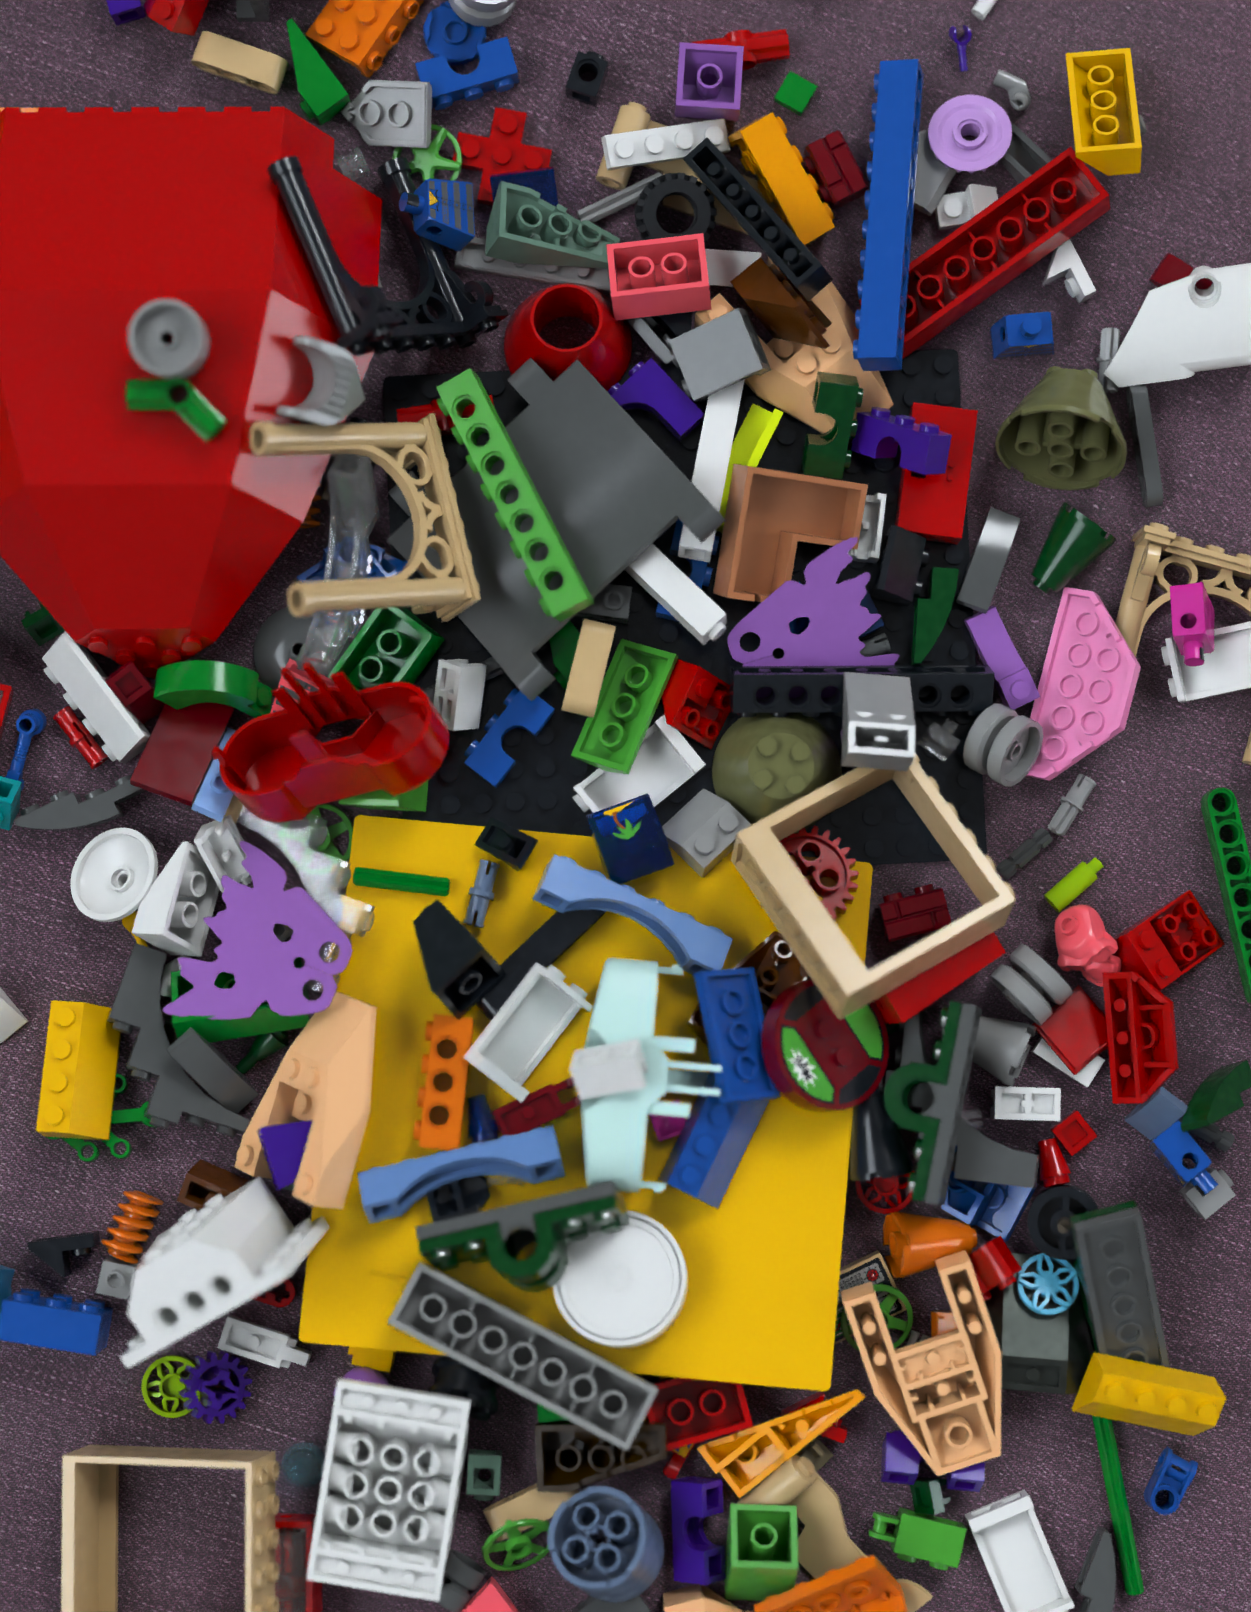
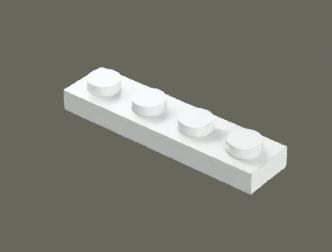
M725 118L611 134L601 138L607 170L683 159L706 137L709 138L721 153H726L730 150Z

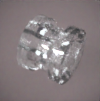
M359 147L353 148L351 153L346 156L340 154L335 157L341 173L355 182L358 178L363 177L366 179L372 176Z

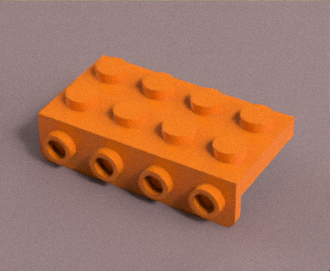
M329 0L305 36L310 42L358 68L363 76L370 78L381 67L384 57L391 47L398 43L403 30L410 20L416 17L424 0Z
M874 1555L860 1557L850 1565L827 1571L817 1579L799 1583L791 1590L779 1595H770L764 1601L753 1605L755 1612H908L901 1585Z

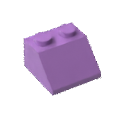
M679 43L675 117L711 120L725 118L726 121H738L744 46Z

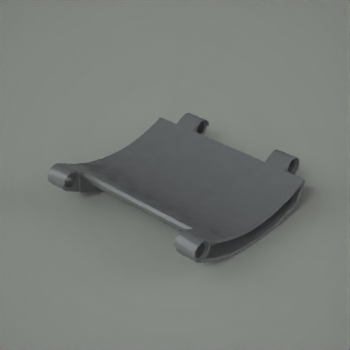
M530 357L507 379L529 405L505 429L592 598L596 597L678 519L686 525L701 543L726 521L578 359L558 378L552 381ZM498 461L492 466V475H498L503 471L504 461ZM466 463L451 478V481L456 491V501L460 517L464 523V533L468 549L472 555V565L480 587L479 594L481 600L457 616L486 648L518 689L529 700L533 701L556 679L542 666L541 663L543 661L536 652L576 614L561 622L553 618L552 615L546 616L539 603L542 595L538 587L533 588L524 574V570L528 569L523 557L518 559L509 544L513 540L509 530L506 529L504 531L495 517V513L499 511L494 501L489 502L482 492L480 484L484 483L480 473L477 472L475 474L469 464ZM413 470L408 473L414 479H419ZM396 484L388 493L410 517L387 540L408 561L414 541L413 521L407 501ZM424 486L421 487L420 489H418V492H420V491L423 490V492H424V494H425V496H426V492H425ZM518 489L508 492L506 496L507 504L514 503L518 499ZM526 518L522 521L520 526L522 533L532 529L534 524L533 518ZM434 524L432 525L433 531L427 535V538L432 535L436 536ZM427 546L424 554L434 568L441 570L442 565L438 552L434 548ZM547 546L540 547L536 551L535 560L537 562L543 561L547 557ZM416 569V571H417L424 579H427L426 577H424V576L420 573V571H419L418 569ZM556 575L551 579L550 589L552 591L558 590L562 586V575Z

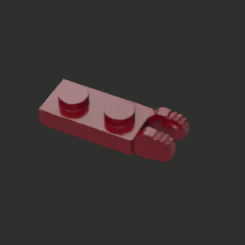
M571 1077L554 1086L550 1084L527 1095L522 1103L515 1100L493 1110L492 1113L502 1135H516L529 1132L565 1115L566 1111L579 1106V1095L564 1104H561L557 1095L560 1091L575 1087L573 1078Z

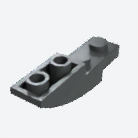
M131 774L114 782L116 787L104 792L103 788L86 794V801L84 802L77 793L72 792L69 794L68 790L59 792L50 797L51 803L42 807L34 804L21 810L22 816L14 819V822L19 827L42 831H69L89 828L125 816L120 803L136 797L147 790L131 785Z

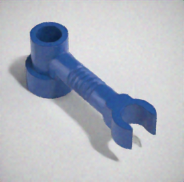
M38 709L24 711L16 721V729L19 732L10 769L5 777L21 781V791L24 788V781L22 779L23 768L31 739L34 735L41 733L47 724L46 716ZM26 719L31 721V728L26 725Z

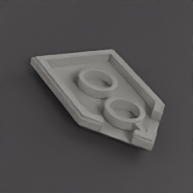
M369 80L362 87V91L357 97L341 110L343 116L355 126L368 146L428 148L431 143L432 87L430 82Z
M927 129L919 131L914 208L931 216L957 171L951 167L946 168L943 162L936 160L935 154L930 150Z

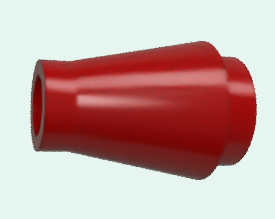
M1057 1138L1037 1142L1039 1147L1040 1181H1043L1044 1187L1050 1188L1070 1183L1069 1175L1072 1173L1060 1150Z

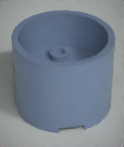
M606 1486L587 1487V1490L575 1494L566 1502L563 1501L555 1511L548 1530V1550L560 1574L589 1596L611 1603L631 1600L645 1592L660 1572L664 1558V1542L661 1531L655 1520L623 1492ZM605 1537L608 1539L606 1544L597 1545L598 1539L602 1540Z

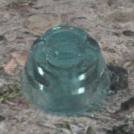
M300 1442L292 1445L285 1452L282 1459L284 1477L296 1487L307 1488L314 1486L322 1479L325 1455L318 1446L309 1442Z

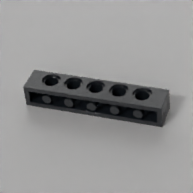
M708 137L683 158L699 180L708 187V190L808 302L833 280L823 265Z

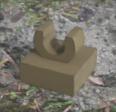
M818 1437L814 1438L795 1454L808 1458L814 1465L816 1472L834 1456Z

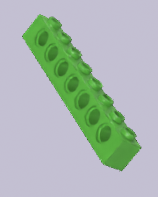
M469 368L437 386L436 389L441 397L437 399V403L446 417L451 416L455 424L451 430L460 445L465 444L470 453L465 456L466 460L475 474L477 472L480 473L484 483L480 484V487L489 502L494 501L499 511L495 513V517L504 531L506 529L509 530L513 538L509 544L518 559L523 557L528 569L524 570V574L533 588L538 587L542 595L539 603L546 616L552 615L553 618L561 622L594 604L595 602L479 376ZM474 404L475 411L473 415L469 418H463L464 408ZM483 433H489L488 443L478 447V437ZM498 461H504L503 471L498 475H492V466ZM518 489V499L514 503L507 504L506 496L508 492ZM526 518H533L534 524L532 529L522 533L520 530L522 521ZM547 546V557L543 561L537 562L535 560L536 551L540 547ZM556 575H562V586L558 590L552 591L550 589L551 579Z

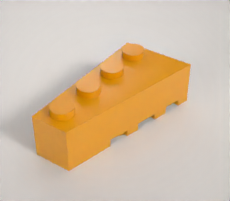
M772 112L756 119L728 136L729 144L731 147L739 146L742 151L740 161L746 171H750L754 175L756 174L759 178L757 181L758 189L768 203L775 202L777 207L773 211L799 240L806 245L835 227L832 222L834 215L828 204L821 202L817 194L819 188L811 174H806L802 167L803 158L800 151L795 145H790L785 135L787 134V128L783 120L779 116L775 117Z

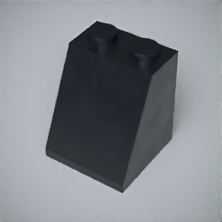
M438 899L425 907L413 921L430 990L459 1020L507 974L479 941Z

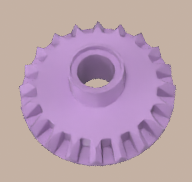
M962 95L946 101L933 114L928 128L930 150L935 154L936 160H940L946 168L951 167L958 173L968 171L970 174H973L979 170L985 172L988 167L996 166L998 161L1005 157L1012 139L1011 122L1004 109L993 100L979 95ZM971 135L974 136L976 139L968 141L965 140L963 137Z

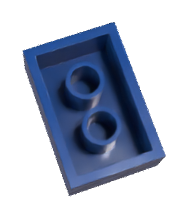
M21 1288L20 1292H14L13 1295L3 1299L0 1314L1 1341L94 1356L107 1347L113 1308L105 1307V1301L86 1299L85 1303L72 1301L73 1296L66 1294H53V1297L40 1296L41 1291Z

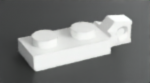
M231 1315L227 1316L217 1347L218 1349L276 1368H289L291 1362L306 1366L312 1354V1351L296 1346L298 1339L291 1337L289 1334Z

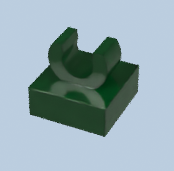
M41 602L39 603L41 609L32 614L27 610L24 613L25 618L21 620L25 630L39 647L65 631Z
M917 1477L914 1485H910L915 1513L936 1515L945 1512L944 1505L951 1501L950 1497L942 1496L941 1486L946 1485V1479Z

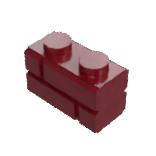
M840 130L805 147V158H803L802 163L807 174L815 175L819 183L817 193L822 203H829L832 210H836L865 195L869 185Z
M932 883L914 888L915 895L903 898L901 892L883 896L884 903L878 904L877 910L886 942L941 929L951 924L952 921L943 889L934 890Z

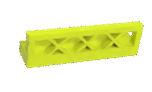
M754 403L752 404L732 444L719 512L724 518L733 465L758 466L784 412L775 408L772 413ZM724 523L716 530L723 533Z

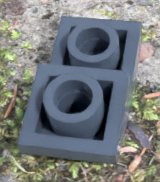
M1161 1086L1146 1103L1138 1104L1125 1117L1124 1121L1151 1140L1178 1121L1186 1113L1188 1106Z

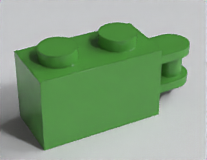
M899 1507L897 1516L877 1511L873 1512L872 1517L875 1518L873 1529H869L868 1535L891 1542L890 1547L894 1553H897L898 1559L915 1563L917 1558L929 1561V1566L940 1570H948L949 1566L958 1568L967 1531L962 1522L930 1514L915 1513L913 1510ZM888 1523L895 1524L893 1534L886 1532Z

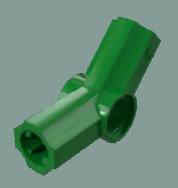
M185 379L127 380L126 400L128 410H174L206 442L214 438L228 422ZM180 386L186 387L189 393L186 401L180 404L174 403L172 399L173 391Z

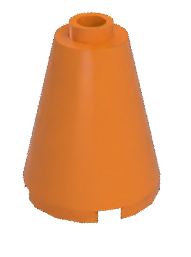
M902 1212L890 1213V1215H886L883 1224V1245H889L891 1253L890 1256H885L887 1266L894 1278H905L936 1267L934 1260L964 1250L970 1255L973 1248L977 1246L976 1230L967 1223L958 1220Z

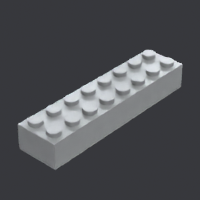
M423 1261L418 1263L387 1322L628 1451L659 1390L658 1386Z

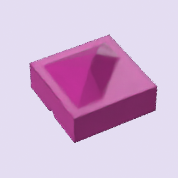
M679 1099L672 1101L675 1103H680ZM649 1114L659 1142L680 1135L687 1121L686 1117Z

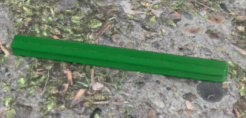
M1092 1416L1125 1592L1129 1596L1144 1593V1586L1112 1419Z

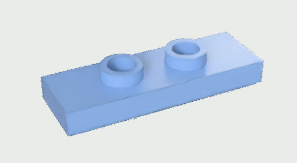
M227 728L219 745L222 751L236 730ZM213 759L191 809L222 822L234 794L222 780L219 760Z

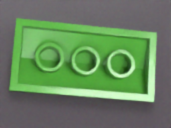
M621 639L603 679L594 718L587 717L571 756L607 772L629 775L677 662V654Z

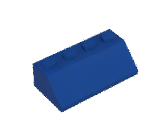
M709 1072L702 1088L717 1089L713 1072ZM698 1095L689 1118H687L658 1180L718 1209L769 1100L720 1105L718 1096Z

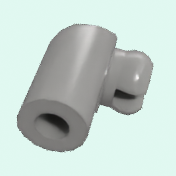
M999 69L993 84L1007 90L1010 103L1015 110L1022 111L1027 109L1031 103V96L1026 81Z

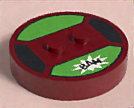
M812 979L795 983L778 995L770 1006L764 1020L761 1045L767 1072L777 1089L793 1104L814 1112L848 1109L866 1100L880 1084L888 1062L889 1042L885 1022L874 1001L839 1020Z

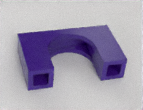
M652 358L645 364L643 361L637 363L629 371L628 375L630 378L623 385L616 383L607 391L624 410L640 409L653 414L679 442L704 421L705 414Z

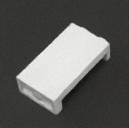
M1251 621L1214 629V651L1204 654V664L1192 667L1185 665L1184 655H1181L1174 638L1165 639L1166 646L1161 647L1162 657L1165 666H1171L1173 678H1168V685L1171 697H1177L1178 702L1184 703L1251 688Z
M664 714L648 728L629 775L607 772L598 768L585 780L573 787L577 794L572 798L584 813L588 809L597 818L593 824L604 838L610 835L613 839H616L617 837L613 833L622 834L617 828L619 826L615 823L613 815H604L603 812L633 802L617 813V820L621 825L626 826L625 818L633 825L701 771L706 764L681 733L667 724Z
M537 962L534 964L463 1057L521 1103L530 1093L522 1085L578 1011L584 1008L590 1012L593 1008L585 1000L588 994L574 983L570 986L565 984L563 980L566 976L551 964L547 969Z
M1025 1489L964 1514L1004 1612H1069V1609L1075 1607L1034 1512L1031 1498Z

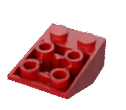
M1188 890L1114 937L1118 950L1112 955L1118 956L1121 959L1122 972L1135 971L1160 991L1225 944L1191 890Z

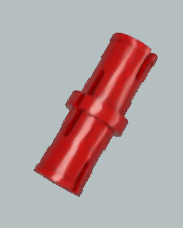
M70 706L63 708L54 715V721L59 724L70 739L68 742L70 746L78 749L91 769L99 767L109 758Z

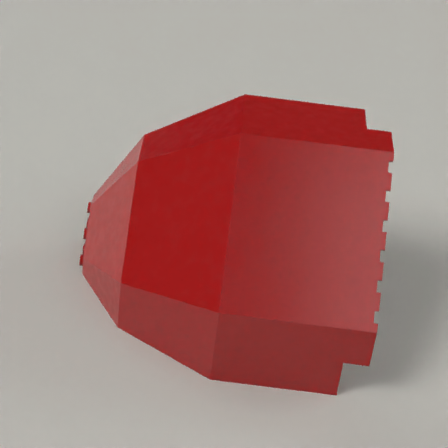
M284 106L270 107V111H252V107H224V112H206V107H178L177 112H160L159 107H131V112H114L113 107H85L84 112H67L66 107H39L38 112H21L20 107H6L0 112V556L76 643L89 648L92 652L104 655L120 665H124L132 660L144 676L156 679L157 668L185 661L218 639L304 522L332 455L257 456L253 453L250 446V430L255 422L271 421L274 425L309 424L276 414L277 406L293 408L300 405L306 400L313 387V367L306 354L292 344L294 336L310 337L338 346L336 340L341 337L277 185L272 183L267 172V168L272 163L289 156L298 157L303 169L302 174L341 263L361 286H378L382 199L333 169L335 139ZM159 299L177 300L189 306L207 326L211 338L210 354L203 367L193 376L185 378V380L192 384L228 421L224 428L209 442H206L174 410H128L126 400L127 380H163L148 372L136 361L128 344L129 325L135 313L147 303ZM172 334L166 336V340L168 342L164 344H171L174 340V336ZM374 352L352 356L361 383ZM184 386L177 387L172 394L174 403L180 404L185 402L189 394L188 389ZM347 417L335 424L345 423Z

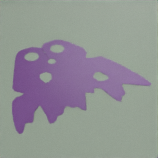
M857 537L846 539L834 545L808 563L804 571L805 585L797 581H786L736 624L727 638L732 658L742 663L743 666L895 665L894 663L900 657L899 654L865 657L860 653L865 644L858 639L859 636L881 617L880 614H871L866 607L860 606L861 600L867 593L865 587L870 580V573L865 572L856 578L836 583L840 572L853 560L848 552L857 543ZM800 617L809 618V626L802 633L797 635L790 632L789 622ZM753 632L759 636L760 645L755 651L747 652L741 648L740 638L743 634ZM776 648H781L784 651V655L780 659H776L773 656V651ZM800 686L794 687L790 690L788 696L790 698H798L804 692V688ZM834 686L826 687L822 691L821 697H832L836 693L837 688ZM765 687L759 689L756 697H768L772 692V688Z
M241 841L239 845L247 856L241 864L251 875L254 887L250 888L226 875L222 876L221 884L224 888L222 898L227 909L219 911L216 917H205L203 919L222 941V944L214 949L218 958L213 962L186 957L178 958V962L182 967L180 970L181 976L193 984L194 988L165 1006L163 1011L164 1013L180 1017L216 1016L207 1019H241L251 1017L264 1001L268 1002L273 1012L282 1016L303 1015L323 1011L330 1005L336 992L337 985L332 975L345 970L352 955V945L344 932L303 888L294 887L284 891L283 888L287 877L284 869L256 846ZM275 924H284L293 930L290 941L281 942L276 937L273 929ZM326 942H334L340 949L339 957L334 962H324L319 956V950ZM297 957H302L305 960V965L302 968H296L293 964ZM221 972L233 973L235 985L232 988L216 987L214 982L218 974ZM310 980H317L323 986V994L314 1001L306 999L302 992L303 986Z

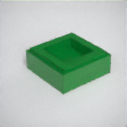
M789 71L774 97V102L802 116L817 90V85Z

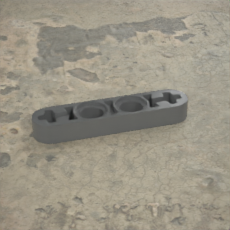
M1146 384L1127 386L1126 399L1142 502L1145 508L1161 506L1163 504V488Z

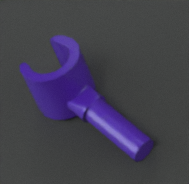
M963 25L964 34L959 39L956 37V28L951 26L949 29L950 39L957 43L960 72L968 71L966 44L972 37L971 30Z

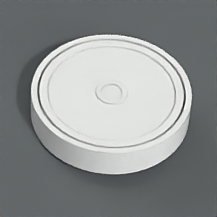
M626 1211L630 1224L621 1226V1230L617 1232L602 1233L597 1231L588 1233V1238L578 1241H570L569 1238H566L569 1264L566 1266L560 1280L553 1285L556 1303L567 1322L588 1340L611 1348L637 1347L663 1334L680 1314L688 1290L687 1265L674 1237L656 1220L633 1211Z

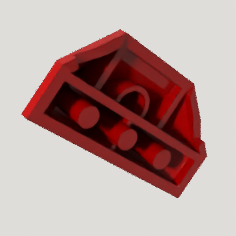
M1135 971L1102 973L1112 1101L1113 1104L1146 1103L1179 1068L1173 1001Z

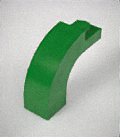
M191 660L157 668L154 698L177 710L197 703H219L234 707L256 718L270 713L273 689L259 682V673L248 668L219 661Z

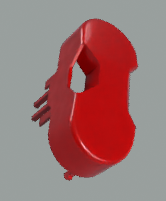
M305 662L303 663V669L319 690L307 693L288 667L282 668L281 675L300 698L296 703L285 687L272 690L273 695L285 710L265 714L248 721L229 738L223 751L219 746L214 747L212 750V758L214 760L218 759L220 762L222 780L252 815L270 822H289L304 819L320 804L377 790H382L392 796H398L420 787L437 772L443 763L449 745V731L446 722L427 695L413 684L390 682L357 691L343 672L330 675V678L337 687H328L311 663ZM352 718L365 720L351 736L324 743L315 739L324 725Z

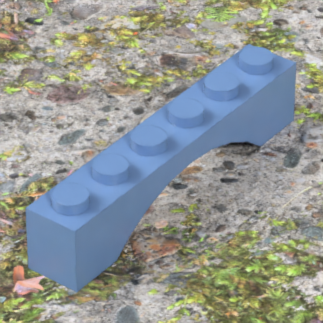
M554 854L546 865L532 898L561 913L574 910H601L629 918L647 928L661 940L673 955L677 964L684 971L692 975L700 971L722 970L733 938L725 935L721 929L701 924L695 921L693 916L684 912L678 913L666 907L658 899L646 898L636 893L632 887L625 884L619 885L608 880L601 872L589 871L577 865L573 859L566 856Z
M554 1126L538 1127L529 1132L505 1135L496 1140L472 1143L466 1147L450 1151H439L433 1155L417 1159H406L400 1163L384 1167H373L358 1173L362 1205L370 1224L403 1216L413 1204L429 1192L463 1178L480 1175H501L537 1184L566 1176Z

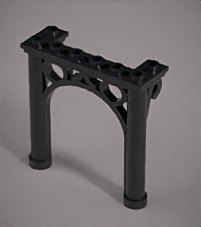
M289 156L279 159L267 168L272 183L277 185L341 336L336 340L338 346L352 353V356H360L367 352H374L375 355H379L389 350L403 353L416 348L419 352L432 347L444 350L457 345L461 349L475 344L477 342L476 337L497 329L499 327L498 322L509 316L507 310H502L500 305L492 306L493 292L489 284L480 280L469 281L464 285L455 271H451L440 244L417 235L414 231L413 214L399 210V200L402 193L408 192L413 194L416 190L410 176L412 170L407 158L399 157L382 164L377 170L382 183L386 185L419 265L420 286L413 300L404 302L387 300L384 291L376 285L361 286L345 269L336 254L302 174L303 169L298 157ZM471 292H476L477 300L474 298ZM426 304L436 311L439 319L434 318L429 313Z

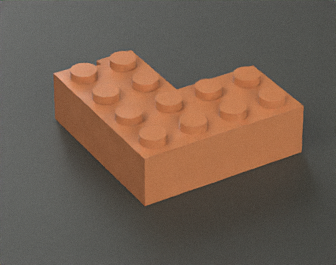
M734 464L713 594L747 601H764L783 583L792 580L798 541L834 546L846 539L857 537L858 541L852 549H858L868 485Z

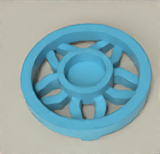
M1041 1253L1032 1256L1022 1265V1270L1017 1275L1016 1288L1021 1301L1028 1309L1040 1315L1053 1316L1066 1311L1073 1304L1078 1295L1079 1281L1076 1270L1067 1260L1055 1259ZM1042 1260H1045L1048 1266L1046 1271L1042 1269ZM1051 1261L1059 1263L1064 1268H1059L1053 1272L1054 1265ZM1037 1262V1273H1024L1032 1263ZM1068 1272L1069 1276L1064 1280H1061L1058 1276L1061 1273ZM1023 1278H1034V1284L1024 1280ZM1072 1280L1073 1288L1070 1296L1067 1289L1061 1286L1067 1285ZM1023 1286L1030 1290H1035L1032 1302L1027 1298ZM1058 1292L1064 1295L1067 1302L1057 1297ZM1038 1295L1045 1298L1039 1306H1037ZM1050 1298L1053 1302L1061 1305V1307L1055 1309H1044L1049 1303Z

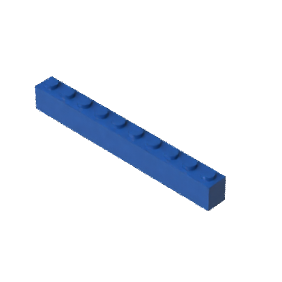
M918 59L880 61L879 74L874 75L875 93H878L877 103H872V120L875 122V132H870L869 146L870 150L873 151V159L867 163V177L871 181L870 190L865 191V208L868 210V220H863L862 234L863 239L866 240V248L860 252L861 269H864L863 279L858 280V297L861 299V309H857L855 313L856 329H859L858 340L853 342V357L858 359L863 371L902 370L924 77Z

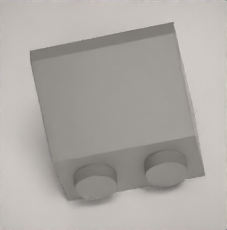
M703 788L657 831V834L703 878L733 850L736 834L751 826V824L728 801Z

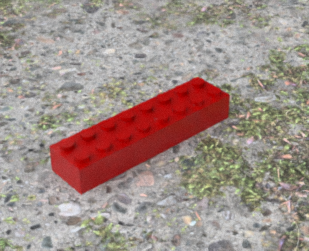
M1072 147L1062 152L910 263L903 359L1111 209L1109 194L1084 162L1076 157Z

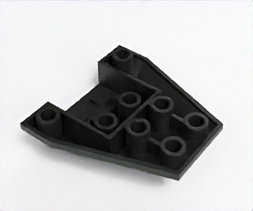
M1011 1252L1020 1267L1029 1258L1036 1255ZM1042 1260L1043 1271L1048 1270L1045 1260ZM1051 1261L1054 1265L1053 1272L1059 1268H1064L1059 1263ZM1037 1262L1032 1263L1024 1273H1037ZM1061 1273L1058 1276L1061 1280H1064L1069 1276V1273ZM1023 1278L1024 1280L1034 1284V1278ZM1072 1280L1067 1285L1061 1286L1067 1289L1070 1296L1073 1288ZM1016 1282L1001 1291L998 1286L991 1289L989 1292L992 1297L985 1301V1305L1002 1353L1001 1389L1077 1394L1094 1352L1079 1292L1073 1304L1066 1311L1053 1316H1045L1031 1311L1023 1304L1017 1292ZM1023 1286L1027 1298L1032 1302L1035 1290H1030ZM1058 1292L1057 1297L1067 1302L1064 1295ZM1038 1295L1037 1306H1039L1045 1300V1298H1042ZM1050 1298L1049 1303L1044 1309H1055L1061 1307V1305L1053 1302Z

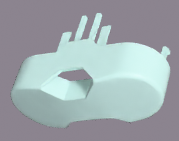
M612 957L608 958L604 963L584 1049L639 1039L648 1072H644L646 1079L645 1089L580 1100L584 1171L588 1187L613 1182L618 1190L623 1192L639 1193L640 1188L654 1189L656 1193H661L666 1188V1183L641 1181L647 1114L689 1118L690 1104L657 1101L666 1092L720 1096L721 1089L702 1088L708 1073L668 1070V1068L722 1072V1065L669 1061L662 1052V1050L694 1053L695 1039L654 1036L658 974L683 976V969L679 965L672 964V967L658 966V961Z

